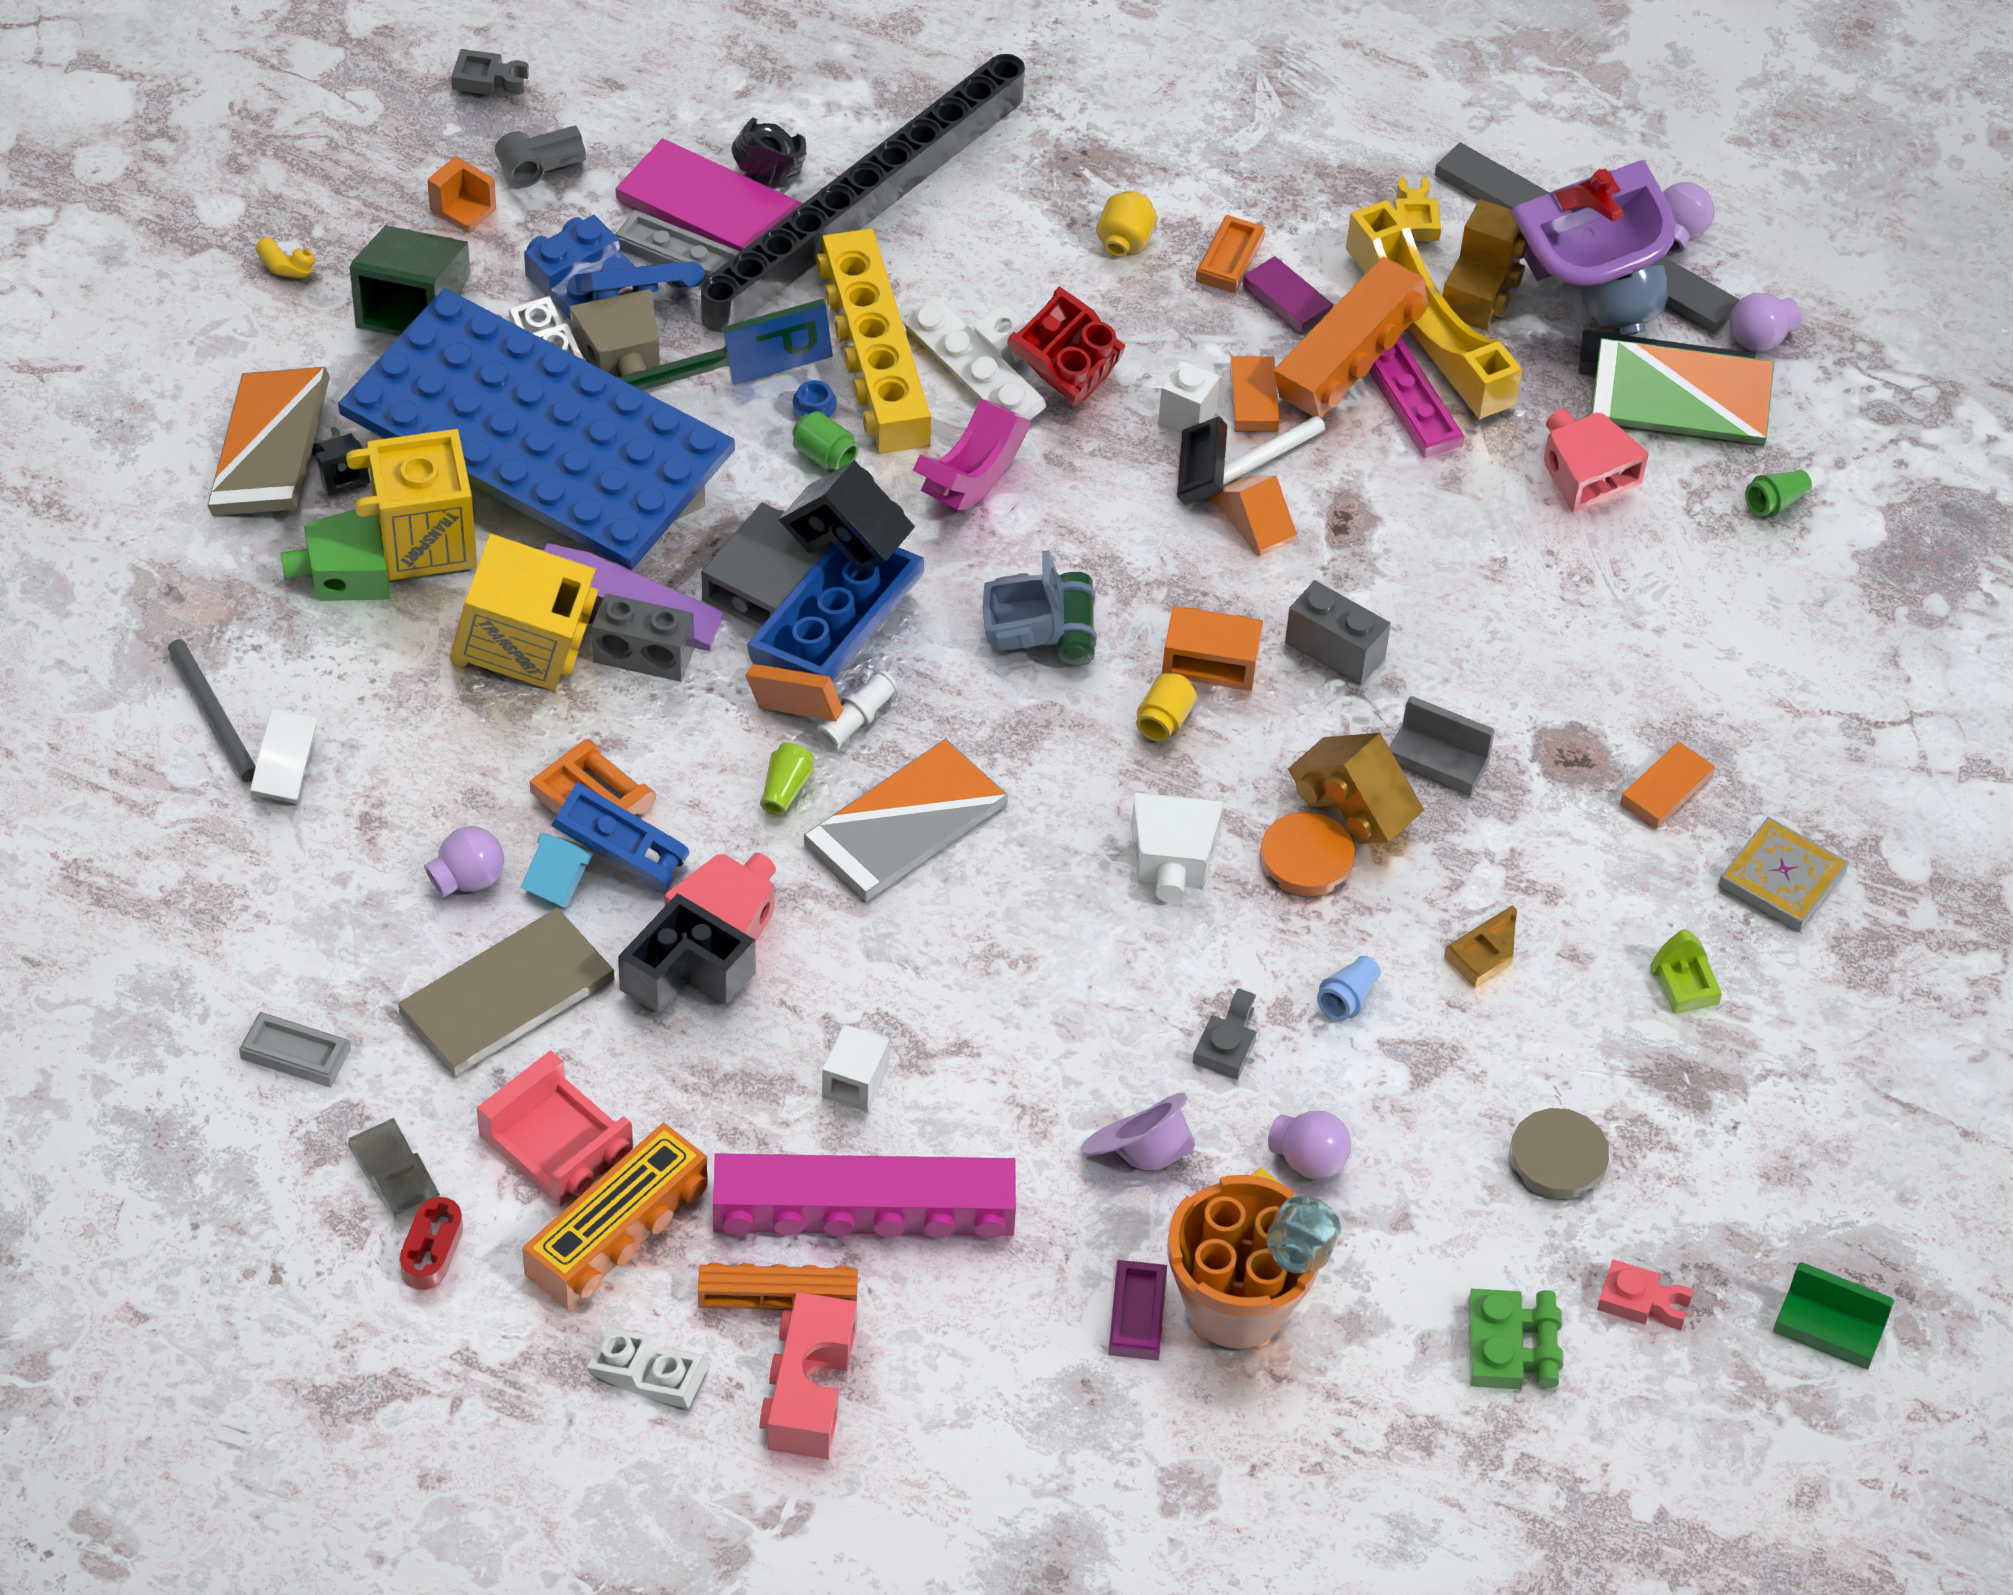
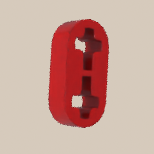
M435 1197L422 1203L417 1210L399 1258L401 1275L408 1286L418 1290L431 1289L440 1284L446 1276L463 1232L461 1209L455 1201L447 1197ZM440 1217L448 1218V1223L443 1222L440 1225L437 1235H432L431 1223H437ZM426 1251H429L432 1264H426L423 1270L415 1269V1264H420Z

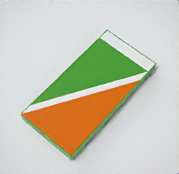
M1601 338L1591 414L1596 412L1603 413L1617 426L1765 445L1775 361Z

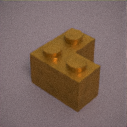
M1479 199L1464 226L1460 256L1444 284L1442 296L1465 324L1488 331L1495 316L1502 317L1510 299V288L1517 289L1521 283L1525 265L1520 263V259H1523L1529 245L1514 220L1511 209Z
M1381 733L1323 737L1287 768L1296 783L1298 794L1307 802L1308 806L1338 805L1346 819L1348 830L1357 838L1360 844L1389 843L1424 811L1422 804Z

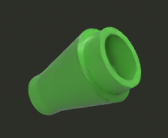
M1801 469L1787 473L1758 475L1747 485L1745 500L1753 514L1772 518L1802 496L1809 494L1812 490V481L1808 473Z

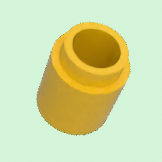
M1164 673L1157 676L1137 709L1136 726L1141 734L1150 740L1164 742L1169 737L1178 733L1197 700L1196 691L1190 681L1184 676L1175 673Z

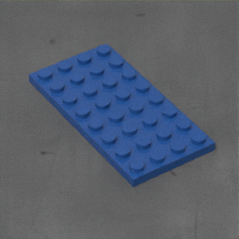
M444 288L338 402L340 415L385 439L458 429L470 485L631 571L735 451L734 438L447 288Z

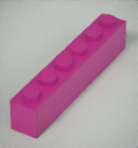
M714 1154L713 1231H724L734 1235H743L749 1232H777L786 1236L799 1233H827L832 1236H846L851 1233L878 1234L883 1237H895L900 1234H921L935 1238H944L950 1235H978L987 1239L1000 1236H1014L1016 1158Z

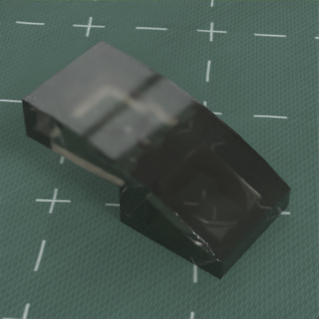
M394 1118L349 1138L348 1146L372 1188L394 1219L419 1208L428 1199L440 1197V1193L417 1152L413 1154Z

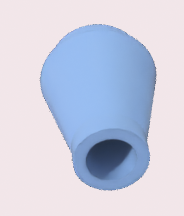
M1360 956L1352 964L1323 980L1317 994V1003L1322 1012L1336 1021H1344L1347 1018L1357 1016L1374 982L1380 977L1381 970L1377 962L1368 956Z

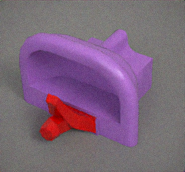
M1640 160L1612 171L1599 168L1590 178L1551 191L1549 194L1519 204L1511 210L1514 220L1529 245L1524 259L1535 279L1540 281L1553 276L1564 283L1574 284L1579 289H1582V286L1604 284L1651 266L1665 257L1675 238L1676 221L1671 206L1645 160Z

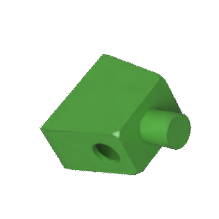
M356 509L308 522L304 526L307 549L280 553L284 580L311 576L315 598L320 601L390 599L387 568L377 515L361 517L356 514Z

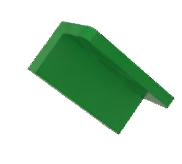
M1799 1262L1775 1322L1773 1332L1868 1370L1886 1327L1894 1299L1806 1263Z

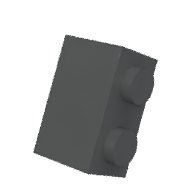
M1314 580L1289 607L1285 643L1361 686L1386 657L1391 622Z

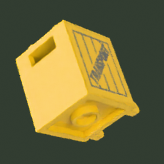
M458 429L367 441V448L352 450L347 453L346 461L349 468L360 469L370 467L373 496L358 499L355 502L356 514L361 517L377 515L388 581L477 568L472 495Z
M490 533L463 606L450 653V661L460 667L470 663L555 692L561 674L568 677L571 676L578 655L577 650H579L580 644L583 641L590 620L588 615H591L599 589L590 587L596 569Z

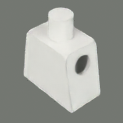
M1134 792L1131 831L1137 879L1143 883L1156 884V896L1160 900L1178 902L1184 897L1185 887L1200 888L1205 885L1220 836L1224 801Z

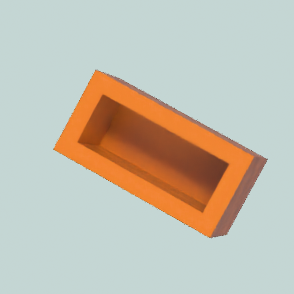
M1173 606L1164 647L1162 674L1175 673L1184 676L1189 681L1252 691L1260 650L1263 620L1248 618L1242 615L1204 611L1198 608Z

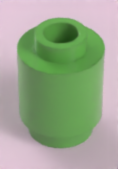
M820 411L803 415L793 428L794 448L827 471L839 469L855 460L858 455L859 444L854 441L853 434Z

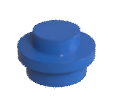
M811 380L803 383L793 396V410L800 418L805 414L809 415L815 411H820L829 418L836 410V396L830 386L822 381Z

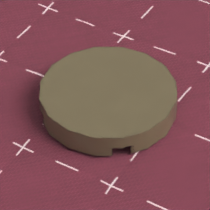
M1548 1108L1534 1112L1518 1124L1512 1136L1510 1164L1514 1172L1517 1170V1173L1523 1178L1522 1183L1531 1191L1547 1198L1569 1200L1579 1197L1581 1192L1587 1191L1590 1188L1593 1190L1598 1186L1607 1170L1609 1144L1601 1128L1587 1116L1570 1109Z

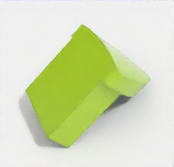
M1686 929L1680 930L1657 952L1650 965L1653 975L1658 976L1674 1014L1719 1005L1722 992L1708 963L1707 954L1701 941Z

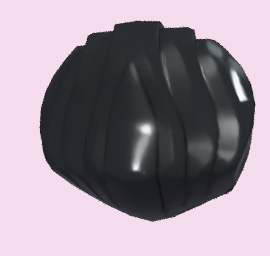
M752 117L740 131L731 146L732 155L741 171L744 172V176L771 188H779V185L785 186L796 181L801 174L802 165L807 155L805 137L800 134L791 137L777 124H757L758 119Z

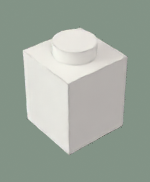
M1181 360L1161 387L1158 423L1182 433L1184 429L1212 419L1217 412L1221 376Z
M844 1024L822 1069V1097L868 1112L889 1068L890 1039L880 1036L877 1032L870 1029H858Z

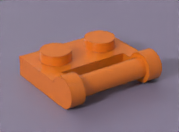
M590 739L580 742L530 780V793L556 814L559 813L576 782H579L633 815H641L647 812L653 806L657 797L656 792L644 783L637 784L601 755V748ZM590 769L623 797L619 800L583 770Z

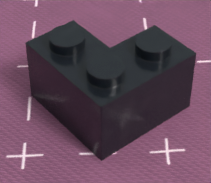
M855 460L808 485L778 519L808 553L833 541L862 574L886 562L916 527L905 516L903 509L896 502L892 501L874 482L873 476Z
M677 893L618 956L620 991L654 1012L659 1013L682 987L689 982L727 1005L756 974L755 939Z

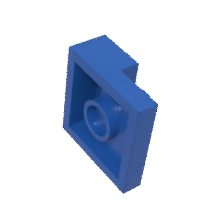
M594 214L584 220L580 217L570 219L565 223L561 232L550 238L543 235L534 238L529 243L527 250L524 251L525 276L546 297L550 296L553 304L570 321V306L600 300L593 299L592 291L577 292L575 274L636 267L620 252L619 238ZM632 286L618 288L619 295L633 293Z

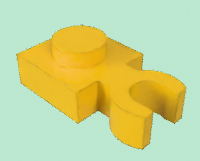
M1400 177L1394 208L1409 226L1414 241H1440L1441 222L1437 198H1428L1430 189L1428 178H1421L1419 189H1411L1407 187L1405 177Z

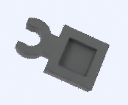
M460 49L451 76L452 90L493 95L495 87H501L510 94L520 95L524 93V79L529 78V65L527 62L520 60L510 61L505 64L502 63L501 54Z

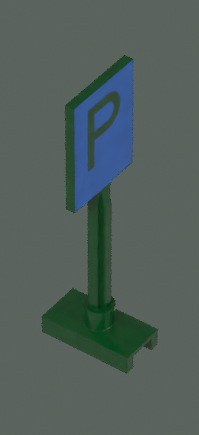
M820 299L724 326L722 331L725 346L722 349L618 378L640 390H646L728 366L731 382L733 385L831 358L833 357L825 301Z

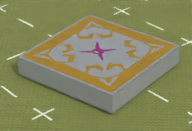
M1767 817L1720 876L1718 886L1800 932L1846 873L1849 861L1774 819Z

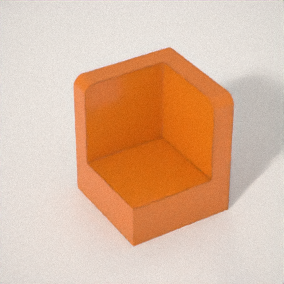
M457 156L453 157L427 179L430 210L465 231H471L496 210L494 179Z

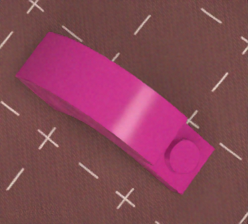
M980 398L963 435L945 456L932 458L919 455L912 471L926 477L920 491L957 510H964L974 506L986 496L1003 476L1017 454L1032 421L995 402Z

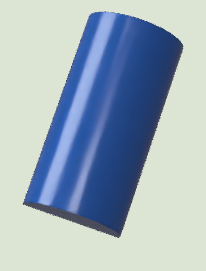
M833 543L747 643L748 654L752 663L829 676L833 683L924 573V557L898 547L886 562L862 574Z

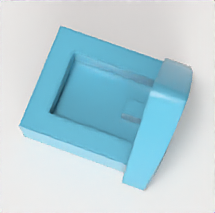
M540 833L537 839L539 846L520 888L568 908L593 853L581 844L550 834Z

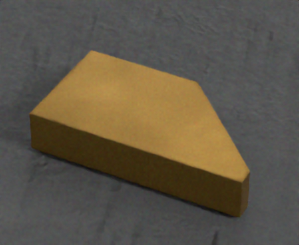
M1511 905L1446 946L1444 957L1475 988L1511 966L1514 954L1517 909Z

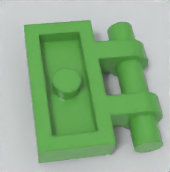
M1471 1288L1469 1295L1470 1386L1521 1389L1524 1372H1538V1382L1541 1387L1553 1388L1559 1384V1370L1563 1367V1350L1558 1346L1557 1331L1562 1327V1312L1556 1307L1555 1292L1550 1290L1539 1291L1536 1294V1307L1534 1309H1522L1521 1291ZM1523 1332L1537 1333V1347L1523 1348Z

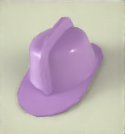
M1176 1093L1154 1104L1147 1110L1103 1127L1083 1142L1081 1146L1083 1154L1098 1155L1115 1150L1132 1167L1142 1170H1159L1169 1166L1195 1147L1194 1137L1181 1112L1188 1099L1186 1094Z

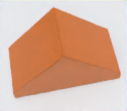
M1276 475L1246 476L1224 486L1222 492L1211 495V499L1258 556H1262L1296 540L1297 533Z

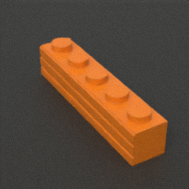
M718 1262L699 1265L698 1308L793 1310L797 1292L857 1301L858 1269H851L844 1265L834 1268H819L816 1265L787 1267L783 1264L755 1266L751 1263L732 1266L723 1265Z

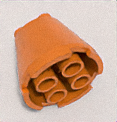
M1230 1175L1220 1177L1218 1184L1204 1188L1191 1197L1187 1195L1176 1208L1169 1227L1167 1243L1168 1260L1191 1321V1328L1199 1338L1208 1339L1215 1344L1228 1348H1264L1281 1329L1314 1284L1321 1263L1315 1264L1309 1273L1308 1270L1297 1272V1269L1294 1268L1292 1270L1291 1266L1287 1268L1286 1262L1289 1258L1281 1253L1285 1247L1287 1256H1293L1290 1264L1295 1262V1266L1302 1265V1269L1309 1265L1308 1268H1311L1313 1261L1318 1263L1322 1259V1257L1312 1259L1319 1251L1323 1250V1236L1319 1221L1315 1222L1308 1210L1295 1199V1192L1276 1181L1259 1176ZM1288 1239L1303 1249L1300 1255L1291 1253L1287 1247L1289 1245ZM1305 1256L1302 1261L1299 1260L1300 1257Z

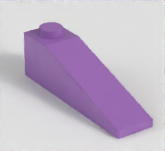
M547 543L544 552L596 569L590 587L599 589L591 615H588L590 616L588 624L593 625L604 595L608 593L694 613L695 648L706 651L711 650L723 619L722 611L595 554Z

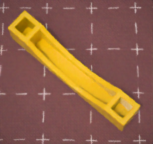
M1384 200L1350 213L1346 250L1365 274L1384 256L1424 277L1429 306L1419 320L1413 321L1408 329L1478 419L1515 406L1517 404L1523 369L1500 340L1489 339L1475 332L1450 308L1426 270L1409 226L1388 200Z

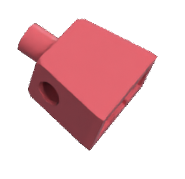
M1560 409L1548 418L1546 427L1551 433L1547 439L1544 463L1572 512H1576L1643 483L1649 453L1606 415L1596 412L1576 421L1566 409Z
M758 852L754 853L744 865L725 854H717L668 891L664 896L665 906L679 893L752 937L756 943L774 912V885L769 879L775 874L776 867L766 855Z

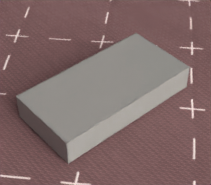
M259 1012L239 1048L240 1059L330 1088L351 1051L350 1040L263 1012Z

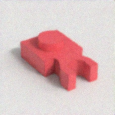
M1612 1259L1597 1310L1646 1325L1648 1315L1650 1314L1658 1317L1665 1325L1682 1330L1687 1312L1676 1310L1670 1304L1676 1303L1688 1307L1693 1289L1682 1285L1668 1287L1658 1285L1660 1273Z

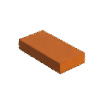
M1225 215L1196 271L1195 281L1236 294L1265 237L1266 227Z
M1231 356L1230 375L1234 431L1278 432L1279 410L1277 385L1273 372L1275 368L1274 356Z
M753 664L745 674L757 705L761 709L830 721H837L843 712V707L829 676Z
M1678 741L1622 794L1620 804L1655 829H1658L1713 776L1715 766Z

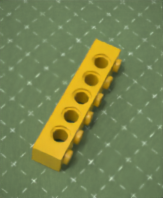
M873 228L823 235L822 254H816L817 272L819 279H826L828 285H825L827 307L829 311L836 310L837 316L834 317V326L838 342L845 341L846 347H844V362L847 373H854L856 379H853L856 404H864L866 410L862 414L866 437H874L878 454L930 446L931 414Z

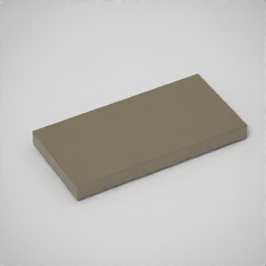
M557 907L398 1003L399 1013L456 1077L615 980L614 969Z

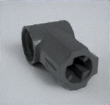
M576 125L531 138L524 132H510L498 140L494 149L496 157L510 183L518 188H526L536 184L541 180L545 171L586 160V150L581 133Z

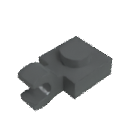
M1238 988L1231 1001L1226 1019L1211 1015L1194 1051V1064L1238 1080L1256 1042L1257 1031L1246 1028L1254 1013L1255 1008L1252 1005L1256 994Z

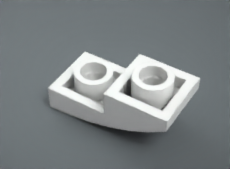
M550 296L509 308L508 318L510 322L583 359L568 324H562Z
M271 708L250 789L251 795L293 804L298 803L318 718Z
M612 1327L606 1328L587 1366L591 1375L616 1387L658 1402L689 1409L709 1368L703 1355L661 1348L657 1346L653 1336L650 1334Z

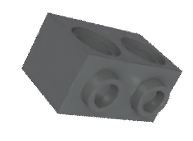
M605 593L591 627L594 663L682 682L695 648L694 613Z

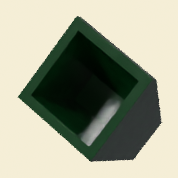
M385 225L355 257L349 267L356 328L399 337L444 288L461 295L470 274L468 242Z

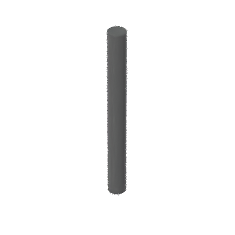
M182 639L172 641L168 646V651L242 781H252L256 765L185 641Z

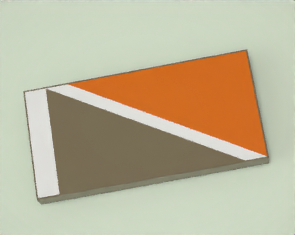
M325 366L242 373L207 505L212 516L297 510L330 379Z

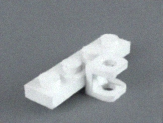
M935 294L903 320L906 330L979 401L982 398L995 402L1029 420L1046 408L1044 398L1015 371L1025 361L1013 351H1010L1011 348L1007 344V340L1013 332L1018 333L1026 323L1008 306H1001L992 310L973 325L974 331ZM1002 322L1011 323L1010 325H1006L1000 328L999 330H996L997 326Z

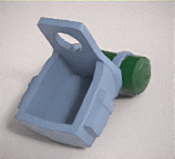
M1046 550L1042 551L1041 575L1030 576L1028 573H1019L1018 575L996 578L995 581L985 582L982 607L984 628L992 649L1013 650L1042 644L1056 645L1058 657L1063 662L1071 665L1089 664L1094 659L1097 635L1094 631L1095 590L1093 589V579L1083 572H1067L1059 575L1050 551Z

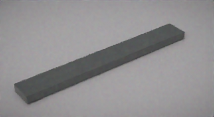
M1461 142L1436 164L1435 176L1472 197L1511 210L1519 204L1550 193ZM1665 257L1651 265H1664L1669 290L1666 307L1714 334L1730 319L1731 312L1740 299Z

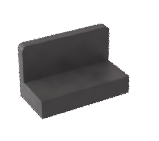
M1410 696L1405 705L1402 726L1389 748L1400 768L1471 796L1489 764L1495 731L1484 724Z

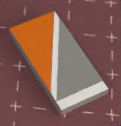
M945 738L805 833L804 845L857 895L867 902L1006 806L1008 794Z

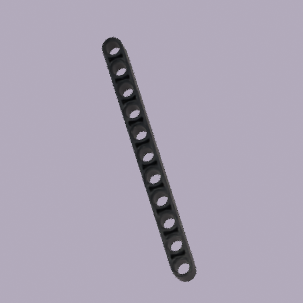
M999 54L992 57L708 276L701 285V319L703 325L712 331L723 332L722 327L746 320L816 265V254H822L823 235L861 230L1016 109L1023 102L1024 62L1013 54Z

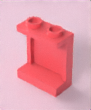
M551 1050L477 1107L479 1135L559 1207L573 1196L578 1197L591 1187L595 1178L610 1166L613 1167L633 1149L632 1123L625 1116L617 1122L613 1121L565 1079L564 1061Z

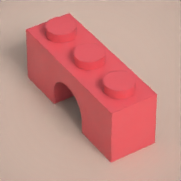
M797 1292L793 1311H783L779 1340L786 1341L783 1355L776 1353L773 1355L769 1384L776 1385L773 1399L764 1398L759 1423L760 1429L768 1430V1450L829 1460L838 1418L839 1389L816 1385L807 1377L820 1369L848 1371L857 1328V1301Z

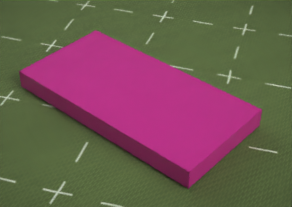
M664 138L653 147L615 188L617 200L664 222L740 252L803 204Z

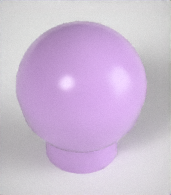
M1690 182L1676 183L1663 191L1676 221L1674 242L1668 250L1671 252H1682L1688 241L1702 236L1713 222L1714 204L1711 196L1704 188Z
M1752 293L1743 297L1734 306L1730 315V331L1736 342L1743 348L1753 352H1766L1781 344L1788 333L1797 331L1800 328L1802 322L1801 311L1797 302L1792 298L1780 300L1768 293Z
M474 826L462 827L453 831L442 842L438 851V857L425 864L424 869L431 883L443 898L456 890L477 892L489 888L499 878L504 865V853L497 838L489 831Z
M1308 1111L1295 1118L1283 1114L1279 1115L1270 1128L1268 1147L1272 1153L1284 1156L1290 1167L1306 1178L1323 1179L1336 1174L1346 1164L1351 1151V1138L1345 1124L1335 1115L1326 1111Z

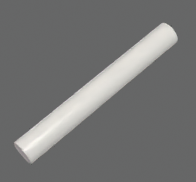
M1316 415L1227 463L1224 467L1223 486L1325 431L1323 420Z

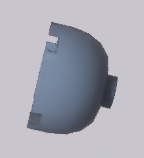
M1653 265L1604 284L1582 286L1581 293L1587 313L1594 322L1604 328H1619L1620 335L1628 336L1645 332V323L1658 318L1663 312L1669 297L1667 274H1665L1664 265Z

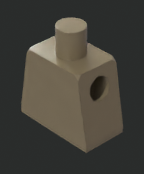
M650 289L570 306L571 333L580 352L588 363L617 378L660 366L659 338L653 297Z

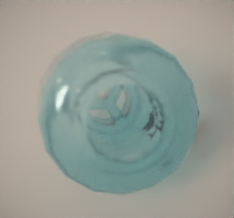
M1296 1196L1287 1199L1279 1207L1268 1229L1266 1244L1274 1260L1283 1269L1292 1273H1310L1320 1270L1328 1263L1339 1240L1342 1227L1337 1214L1324 1201L1309 1196Z

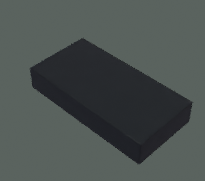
M1220 416L1182 430L1177 497L1184 505L1223 491L1228 425Z

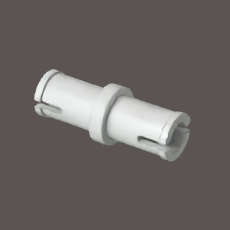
M879 669L855 694L848 693L841 700L843 712L837 721L827 720L817 728L816 734L819 740L827 748L837 751L841 747L840 745L860 726L867 727L874 720V713L892 695L898 692L899 686L895 679L886 671Z

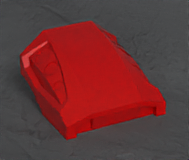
M1060 286L1054 291L1053 297L1018 333L1013 332L1007 340V344L1012 351L1026 361L1057 392L1067 398L1068 404L1071 407L1081 405L1106 380L1122 357L1126 346L1116 338L1114 329L1102 322L1092 308Z

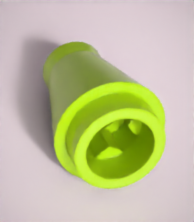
M782 743L778 750L771 753L764 793L760 800V806L765 811L774 815H785L789 805L813 775L814 767L812 764L814 757L807 749L793 743Z

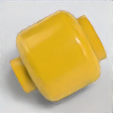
M1125 191L1115 194L1107 200L1098 220L1096 233L1104 244L1105 249L1113 255L1123 257L1127 254H1139L1146 249L1156 227L1158 217L1152 202L1146 196L1135 191Z

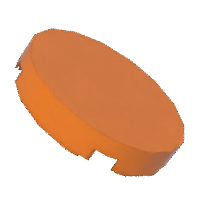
M1313 812L1290 813L1275 820L1265 831L1260 850L1262 869L1267 877L1270 879L1271 875L1275 881L1279 882L1278 887L1284 891L1305 897L1325 895L1334 891L1336 885L1340 884L1343 880L1345 882L1350 877L1355 857L1352 837L1346 829L1330 817Z

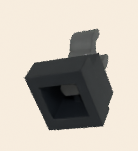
M332 427L331 438L320 440L315 436L312 452L317 457L322 486L328 496L371 482L368 467L351 469L347 465L346 455L348 452L364 449L352 433L341 436L340 431L336 427Z

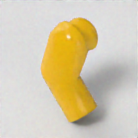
M271 237L262 238L256 244V252L274 275L303 279L313 272L312 266L315 263V256L306 248L303 251L300 248L295 249L291 256L284 254Z

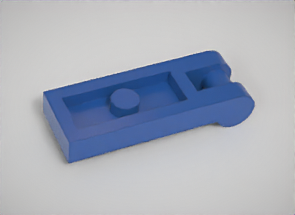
M687 261L575 274L577 292L592 291L593 299L619 296L618 288L632 286L633 292L650 289L651 292L659 291L658 283L666 282L672 288L697 287L703 282L705 272L701 264Z
M576 782L551 825L640 877L649 888L660 893L668 892L674 881L673 872L675 868L681 867L689 855L688 848L680 841L579 782ZM649 848L658 853L660 858L657 863L645 857Z

